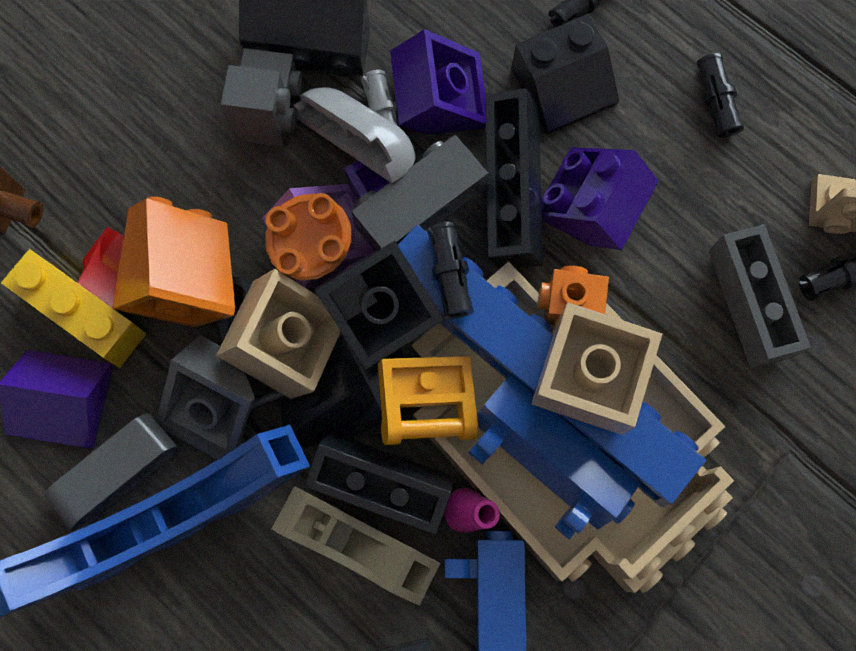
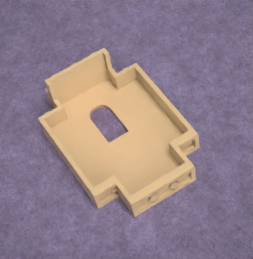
M507 262L487 280L495 288L500 285L509 290L518 300L517 306L529 316L537 314L544 319L545 310L537 309L539 293L510 262ZM606 303L605 315L622 320ZM439 323L411 346V355L414 358L470 356L477 413L506 380L505 377ZM550 325L553 329V332L551 334L554 335V326ZM656 355L643 402L653 407L660 414L661 420L659 422L673 433L679 431L690 437L699 447L696 452L705 457L720 443L715 436L725 426ZM457 405L421 407L413 414V420L457 418ZM479 428L475 440H459L458 436L429 438L476 492L493 501L498 506L500 519L513 531L519 540H524L525 547L556 581L561 582L567 577L571 582L579 578L591 566L592 563L588 560V557L592 554L626 592L635 593L640 589L642 593H645L662 578L663 574L659 569L672 558L674 561H678L694 547L695 542L691 538L704 527L706 530H710L726 516L727 512L723 507L733 498L725 490L734 481L721 466L706 470L702 466L673 504L660 507L637 488L630 498L635 502V505L622 522L616 524L614 521H611L598 530L588 522L579 534L575 532L571 539L568 540L555 528L556 523L570 508L568 504L500 446L483 465L468 453L484 434Z

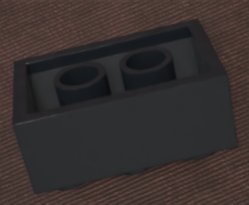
M239 0V41L242 50L246 48L293 54L296 70L299 71L317 69L330 71L338 76L363 75L370 37L367 0Z

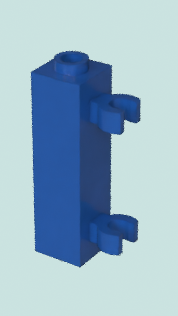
M510 374L478 411V428L484 434L468 453L483 465L500 446L568 504L570 508L555 525V528L568 540L571 539L575 532L579 534L588 522L597 530L611 521H614L616 524L622 522L635 505V502L630 498L640 483L556 412L532 405L534 393Z
M486 531V540L475 541L476 559H444V578H476V651H526L524 540H513V531Z

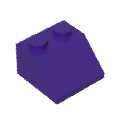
M426 29L390 51L400 126L428 135L486 128V94L479 52Z

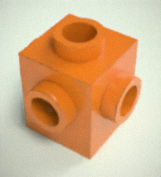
M564 266L561 270L554 269L548 283L541 282L537 309L545 310L544 320L553 325L554 330L567 302L605 314L609 277L588 274L587 269L579 266Z

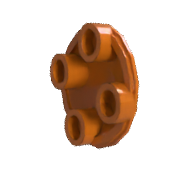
M324 193L298 195L284 202L281 206L273 207L266 216V251L272 264L284 275L300 281L320 279L333 272L346 258L352 241L351 223L344 209L329 195Z

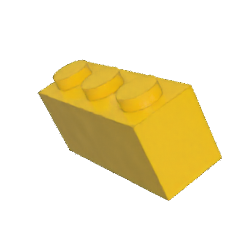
M31 249L25 253L1 282V284L94 352L119 368L146 336V333L130 320L112 309Z

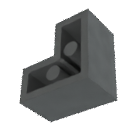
M244 48L241 65H228L221 107L236 141L285 147L287 133H293L295 127L296 111L292 108L294 96H300L302 89V72L296 70L293 54Z

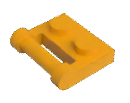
M470 356L381 359L378 362L382 409L381 435L384 445L400 444L401 439L458 436L459 440H475L477 438L478 421ZM457 405V418L401 421L400 408Z

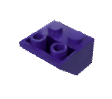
M571 147L549 188L543 195L542 221L589 246L622 250L659 180L635 150Z

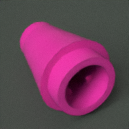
M460 488L450 494L444 516L447 524L454 531L470 533L495 526L499 520L500 512L498 506L493 501L470 488Z

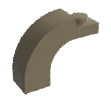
M295 486L272 527V530L336 561L389 592L419 606L440 565L436 560Z

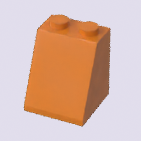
M147 197L130 207L112 309L190 327H198L234 316L235 300L227 223L213 219L212 214L204 210H183L173 207V203L170 200L162 197Z

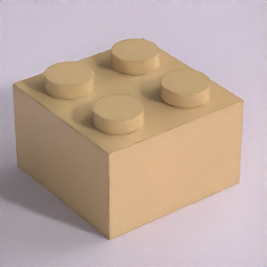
M273 269L253 281L216 356L292 399L315 391L341 331L316 294L278 270Z
M567 302L559 316L531 404L624 435L636 426L662 333Z

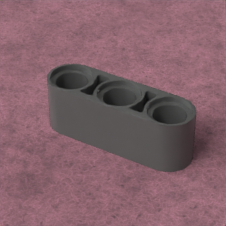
M145 413L124 426L54 482L46 490L44 497L69 530L75 532L94 521L174 455L178 448L152 414Z

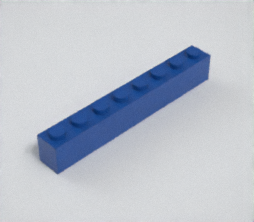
M416 225L398 246L444 318L438 281L434 280L431 268L435 265L429 236L425 230ZM464 257L463 260L467 261L469 268L466 278L474 313L458 319L444 318L439 324L507 379L511 374L535 394L553 338L551 334L553 332L552 327L537 314L529 316L517 306L518 300L509 290L500 285L496 288L482 278L484 275L482 270L473 261ZM642 402L635 428L624 435L557 413L640 483L638 489L660 507L673 504L706 462V459L696 452L699 447L690 437L679 431H675V433L670 431L659 422L661 420L660 414L645 402Z

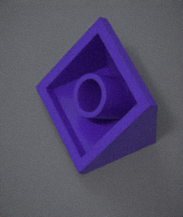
M27 350L0 381V404L5 435L93 449L114 365L106 362Z

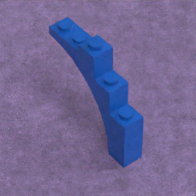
M287 425L256 434L202 470L127 509L66 536L0 560V618L76 588L79 591L113 578L145 556L183 542L211 522L247 509L310 467L291 426Z

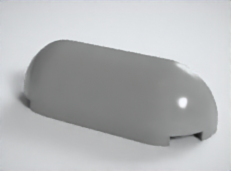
M314 88L301 94V101L294 104L296 119L389 182L393 183L400 179L413 166L415 152L405 132L396 124L347 94L332 88Z

